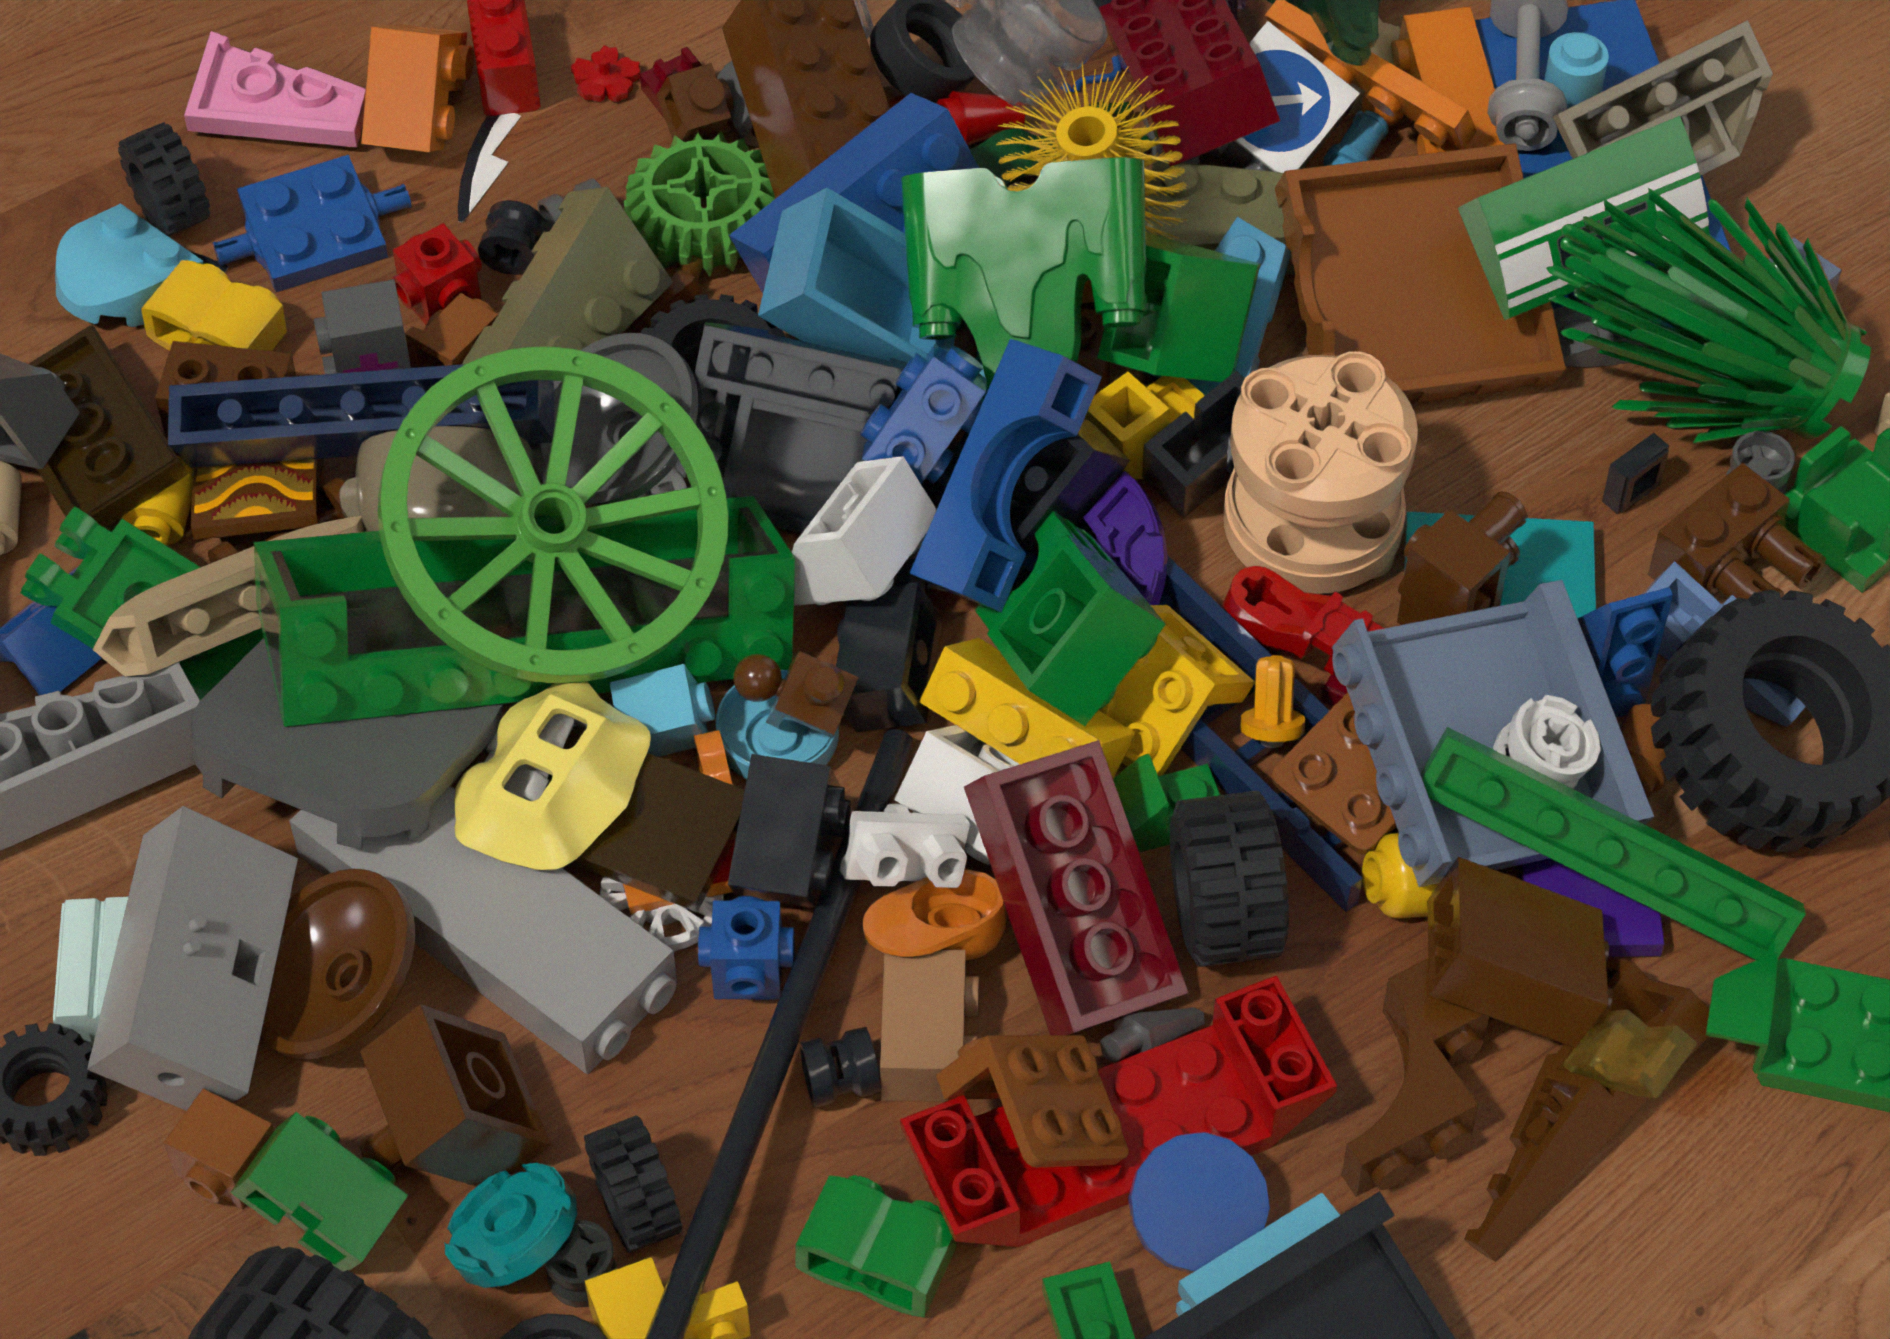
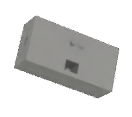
M182 806L143 835L87 1070L186 1111L203 1088L231 1103L248 1094L298 858L185 806Z

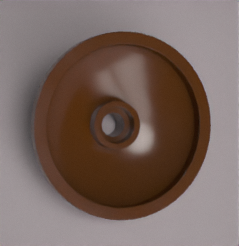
M345 869L318 878L289 899L260 1039L278 1053L294 1059L309 1060L322 1058L339 1052L358 1041L371 1031L387 1014L405 984L411 967L415 944V923L411 906L406 896L394 883L370 870Z

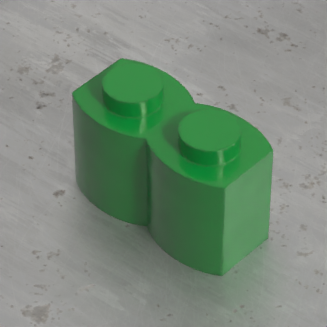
M829 1175L795 1245V1267L828 1285L848 1291L860 1292L869 1299L892 1310L912 1316L925 1317L955 1252L957 1242L954 1240L939 1206L924 1200H915L912 1203L893 1200L885 1195L880 1185L866 1177L852 1175L844 1178Z

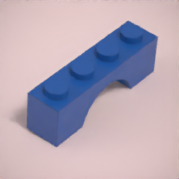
M1010 338L924 541L921 544L910 574L948 592L1002 612L1026 556V552L1016 541L1010 522V504L1016 482L1027 463L1041 449L1059 439L1077 436L1101 381V376L1063 355Z

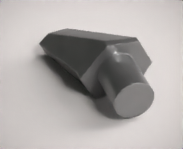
M1194 1007L1130 1013L1113 1023L1114 1032L1101 1040V1051L1112 1062H1117L1129 1054L1132 1056L1205 1024L1204 1013Z

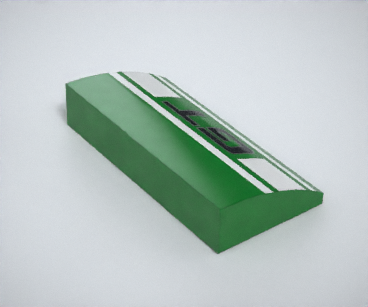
M1680 116L1492 191L1458 208L1504 320L1551 301L1549 298L1558 294L1565 296L1574 292L1576 287L1553 276L1546 269V267L1558 265L1573 274L1576 273L1565 265L1566 259L1573 255L1565 252L1560 247V242L1565 237L1561 233V229L1566 224H1573L1644 262L1648 261L1584 227L1583 216H1587L1608 228L1610 223L1614 222L1611 218V213L1605 210L1603 199L1661 235L1655 230V222L1658 220L1656 212L1663 210L1649 199L1648 188H1650L1710 235L1707 206L1700 173L1689 137Z

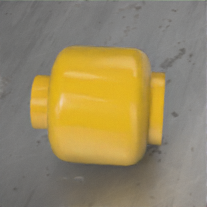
M1399 833L1384 835L1378 842L1375 850L1368 851L1363 860L1362 881L1368 900L1371 903H1377L1379 909L1391 918L1428 916L1427 900L1439 883L1419 887L1412 867H1409L1404 862L1400 854L1398 845Z

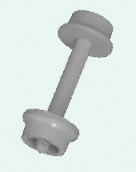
M1491 0L1490 17L1493 24L1504 34L1517 38L1516 80L1508 81L1495 89L1489 97L1487 113L1492 124L1496 126L1499 140L1504 144L1516 143L1517 150L1531 151L1541 149L1550 144L1556 137L1558 130L1552 116L1567 109V100L1564 93L1554 84L1540 79V37L1548 36L1557 31L1566 21L1568 13L1567 0Z

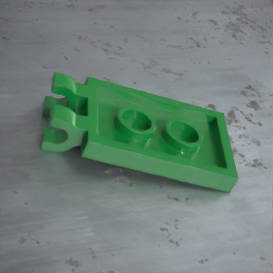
M74 506L60 525L59 531L62 533L56 540L54 547L74 558L84 560L73 575H70L54 561L39 553L26 571L25 578H27V581L22 586L20 594L38 604L56 606L57 609L53 613L51 624L93 649L109 617L120 606L156 585L201 567L123 519L110 532L99 525L88 514ZM262 628L179 662L199 700L211 691L264 638Z

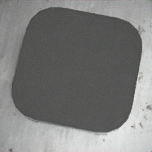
M358 618L347 619L348 655L390 651L385 628ZM405 636L408 649L432 647ZM263 638L200 700L192 713V760L203 774V788L218 797L223 798L237 784L337 823V844L362 850L363 837L391 836L404 831L407 838L413 841L429 829V809L480 752L489 755L486 748L497 733L500 720L503 717V704L284 727Z

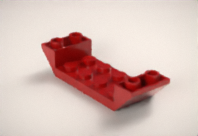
M1275 975L1215 998L1212 1026L1097 1069L1113 1111L1120 1121L1121 1131L1129 1150L1128 1156L1116 1165L1032 1167L1022 1157L1004 1107L1001 1106L974 1116L964 1095L901 1118L900 1126L956 1242L1021 1247L1128 1205V1197L1135 1172L1152 1150L1178 1135L1206 1132L1232 1140L1249 1155L1253 1156L1270 1149L1337 1092V1084L1278 976Z

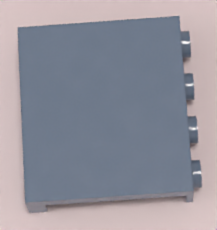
M1563 580L1539 584L1523 602L1368 632L1363 618L1357 619L1349 625L1332 646V661L1335 675L1342 685H1346L1355 710L1354 724L1356 733L1360 741L1368 746L1377 771L1376 785L1379 796L1384 804L1390 806L1399 831L1398 845L1400 854L1404 862L1409 867H1412L1419 887L1440 883L1458 856L1494 870L1550 859L1430 799L1420 775L1446 727L1493 749L1498 733L1512 721L1513 715L1530 698L1533 701H1539L1545 695L1560 697L1578 706L1574 712L1584 722L1591 719L1599 734L1601 750L1597 761L1578 780L1577 785L1573 788L1574 790L1644 825L1654 818ZM1505 748L1506 756L1509 757V748Z

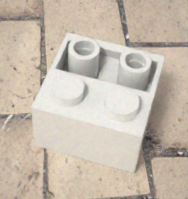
M904 456L857 462L794 543L792 554L795 557L794 606L805 604L826 605L831 602L858 599L871 601L879 598L892 587L894 576L908 557L921 547L924 536L937 510Z

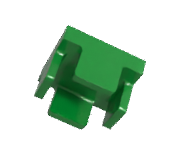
M1840 426L1802 457L1794 485L1784 494L1790 499L1785 516V528L1814 551L1825 556V564L1863 593L1890 571V428H1887L1878 435L1872 452L1855 438L1850 441L1851 433Z

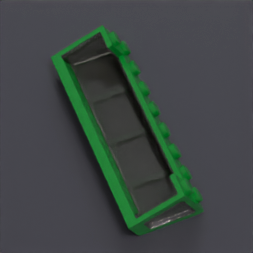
M754 496L726 498L728 538L724 560L708 599L692 623L666 649L645 663L614 676L587 681L596 693L611 692L610 682L685 664L697 683L733 679L738 663L752 654L769 656L778 664L780 670L789 669L792 663L795 557ZM693 509L588 531L691 571L698 537L697 510ZM546 515L535 517L537 525L543 531L551 534L563 532L561 524L553 517ZM379 531L254 542L256 603L284 727L520 702L546 690L554 684L515 678L488 669L454 650L434 634L415 614L401 594L387 564ZM513 539L413 542L428 575L441 593L448 598L513 543ZM578 551L633 633L638 632L659 617L681 592ZM525 560L463 614L484 629L502 638L525 645L533 563ZM559 563L554 564L546 649L582 650L612 643Z

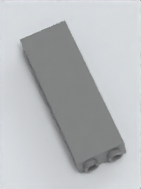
M451 786L429 809V829L413 841L407 838L405 831L391 836L363 837V847L361 850L337 844V823L304 810H300L289 820L300 857L324 875L345 869H365L376 872L394 883L406 896L411 906L415 923V944L587 1075L603 1059L610 1060L619 1054L628 1042L631 1030L648 1013L656 1014L668 1004L676 990L677 977L673 950L564 869L535 870L500 861L465 847L455 836L454 829L456 821L454 805L456 790Z

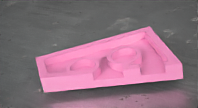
M211 31L184 117L187 130L192 132L357 147L363 128L366 89L309 67L299 70L276 63L274 55L269 52L254 48L249 53L231 46L228 37Z

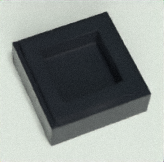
M1652 433L1611 463L1602 502L1616 514L1623 513L1660 486L1669 453V445L1658 435Z

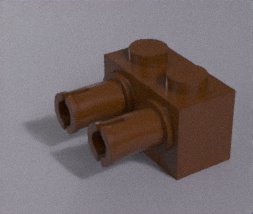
M1741 463L1659 530L1648 575L1655 580L1675 561L1713 597L1721 592L1727 598L1733 595L1735 598L1748 599L1754 592L1775 590L1780 593L1782 598L1784 592L1778 587H1774L1751 569V565L1762 557L1792 580L1794 585L1802 589L1807 586L1808 581L1812 582L1820 573L1826 562V557L1814 551L1785 528V516L1790 499L1744 463Z
M1501 491L1496 493L1492 500L1469 522L1449 509L1431 527L1424 524L1418 528L1409 539L1404 550L1407 562L1405 575L1398 587L1401 600L1397 623L1405 625L1500 606L1507 569L1519 560L1518 556L1520 555L1519 548L1510 535L1526 523L1525 519L1528 517L1526 509L1520 500L1508 492Z

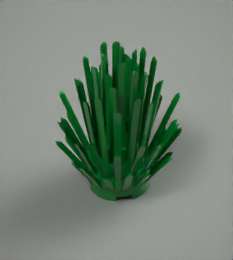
M1648 188L1649 199L1663 210L1656 212L1658 220L1655 222V230L1661 235L1603 199L1605 210L1611 213V218L1614 221L1610 223L1609 228L1587 216H1583L1584 227L1648 260L1655 267L1573 224H1566L1562 227L1561 233L1565 237L1561 240L1560 247L1565 252L1573 255L1566 259L1565 265L1576 273L1573 274L1558 265L1549 266L1546 269L1553 276L1576 287L1574 288V295L1578 299L1593 305V308L1559 294L1549 298V300L1592 317V324L1600 329L1648 347L1623 341L1619 343L1574 328L1562 330L1561 334L1569 339L1601 349L1597 353L1701 384L1700 387L1645 381L1639 384V389L1644 392L1696 398L1711 402L1619 400L1612 405V408L1617 410L1658 412L1654 417H1672L1665 424L1669 428L1732 425L1712 428L1706 433H1699L1692 444L1741 437L1746 433L1754 431L1773 432L1786 429L1805 439H1814L1832 427L1831 423L1823 419L1833 409L1838 400L1841 398L1851 403L1856 395L1870 360L1871 347L1861 342V336L1866 335L1867 331L1847 321L1809 237H1807L1803 249L1810 269L1785 227L1781 223H1777L1774 235L1748 197H1746L1744 206L1749 213L1748 225L1764 245L1765 251L1773 260L1772 263L1716 200L1709 199V209L1748 253L1743 261L1650 188Z

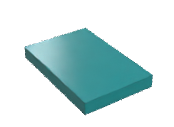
M1406 512L1405 547L1418 528L1424 524L1431 527L1444 513ZM1457 514L1467 522L1475 516ZM1526 518V523L1510 535L1517 544L1520 555L1518 556L1519 560L1507 569L1500 606L1525 601L1539 584L1563 580L1577 618L1596 610L1594 522ZM1404 556V575H1405L1406 562H1407V557H1405V556Z

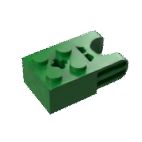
M1053 510L1034 534L1038 541L1039 554L1035 567L1027 580L1019 588L1009 593L1002 612L981 604L977 606L975 611L989 629L987 635L1025 687L1036 696L1086 726L1095 713L1112 700L1117 686L1138 659L1143 658L1151 651L1158 634L1166 624L1100 544L1090 534L1076 527L1075 524L1064 519Z

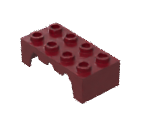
M1112 0L1110 3L1098 7L1123 71L1125 72L1128 67L1125 76L1128 82H1131V88L1137 82L1133 87L1134 89L1145 79L1133 91L1138 102L1149 91L1150 93L1145 98L1158 90L1157 92L1163 90L1140 104L1142 110L1144 109V114L1151 107L1153 108L1149 112L1159 105L1160 107L1166 105L1165 107L1169 105L1174 106L1146 118L1149 125L1155 122L1151 127L1157 123L1160 125L1165 121L1170 122L1172 120L1179 124V126L1162 127L1153 130L1157 140L1164 136L1162 138L1164 139L1169 135L1170 137H1178L1181 140L1177 141L1180 143H1175L1177 145L1159 144L1162 151L1165 152L1164 155L1175 151L1183 155L1181 156L1182 158H1173L1179 159L1172 160L1175 162L1167 161L1170 163V167L1280 122L1260 62L1225 0Z

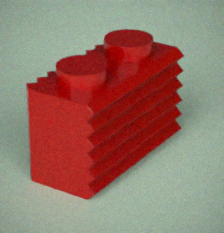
M467 0L484 114L496 116L537 111L541 104L525 0Z

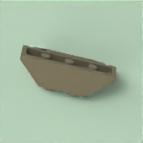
M1747 20L1552 117L1572 159L1680 116L1689 137L1701 176L1741 155L1756 118L1763 91L1767 90L1773 72Z

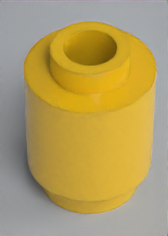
M179 456L177 457L188 472V475L122 516L123 520L164 545L174 544L183 537L192 504L193 469Z

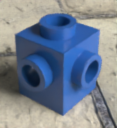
M742 896L732 901H713L712 925L699 927L698 961L699 967H711L714 999L779 1000L781 996L782 967H792L795 950L794 927H782L780 901H764L752 896Z

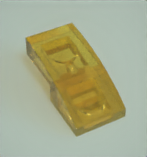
M1629 1010L1609 1011L1602 1024L1591 1027L1568 1056L1563 1066L1572 1073L1596 1079L1604 1087L1631 1095L1658 1098L1697 1045V1042L1677 1025L1648 1027Z

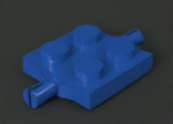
M348 154L237 188L239 203L246 218V233L212 243L220 266L254 255L256 261L267 270L276 293L388 258L386 243L379 228V216L411 208V200L405 184L371 194L369 189L360 182Z

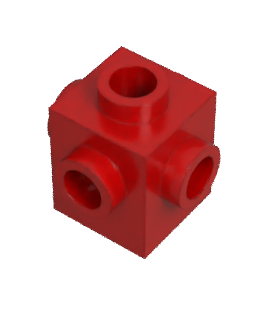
M444 223L423 234L411 237L404 244L392 250L397 273L392 279L395 280L397 296L403 305L408 309H412L425 325L435 312L441 309L444 310L460 293L472 300L475 298L481 299L477 274L482 270L480 258L468 240L463 239L459 241Z

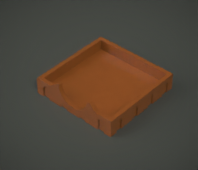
M1516 143L1287 170L1283 173L1275 187L1278 207L1282 208L1284 217L1282 227L1286 246L1290 250L1289 261L1294 266V285L1301 319L1306 324L1307 336L1305 339L1309 355L1339 356L1347 352L1370 354L1380 361L1384 367L1385 375L1397 384L1408 400H1417V403L1457 398L1460 394L1474 392L1475 395L1511 391L1519 386L1532 385V388L1549 386L1555 383L1566 368L1551 301L1504 320L1458 210L1462 205L1480 196L1524 179Z

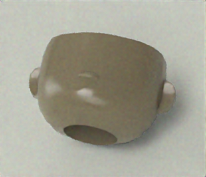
M435 426L429 433V437L521 496L491 429L464 426ZM397 431L371 436L362 442L357 455L356 477L346 480L340 488L339 499L345 518L362 516L363 532L379 531L377 511L379 486L383 467ZM519 436L535 471L530 445L527 440ZM417 455L415 456L408 482V518L510 517ZM536 475L540 482V485L544 484L540 477Z

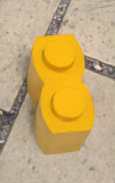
M181 260L141 308L146 335L169 351L173 341L272 351L287 332L283 305L270 290L262 286H250L231 282L228 276L218 267L212 264H200L189 260Z

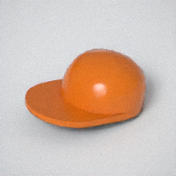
M966 869L963 873L962 882L957 888L935 887L933 882L928 877H925L881 897L866 911L863 918V932L870 945L886 954L913 957L930 954L939 950H965V961H970L984 956L997 947L1006 930L1007 910L996 879L986 873Z

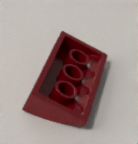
M1099 740L984 775L964 786L1050 1035H1070L1188 993Z

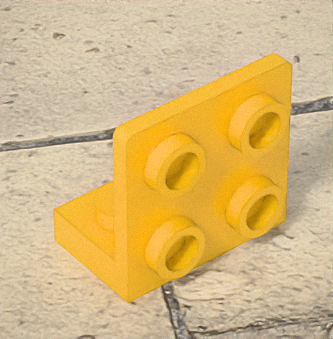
M1150 605L1166 625L1158 634L1151 651L1143 658L1138 659L1117 686L1112 700L1099 711L1135 732L1122 763L1128 767L1140 756L1149 754L1157 775L1161 776L1164 775L1207 706L1242 703L1255 684V681L1168 605Z

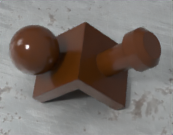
M799 651L790 664L784 679L778 664L772 658L763 654H752L738 663L734 671L733 680L736 690L746 700L764 702L776 696L766 720L767 724L778 728L784 717L833 738L858 677L839 669L831 663L823 662Z

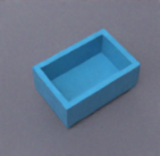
M828 187L782 210L758 313L760 318L803 342L890 361V358H894L908 363L915 353L925 358L934 344L947 352L954 345L955 338L923 340L919 338V328L913 327L912 305L909 299L905 233Z

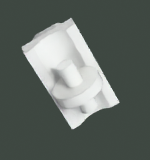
M889 804L884 809V812L852 811L849 845L841 861L840 871L845 879L870 880L873 886H895L900 881H919L928 877L935 887L957 888L962 882L967 860L964 849L970 823L964 814L910 813L908 807L904 804Z

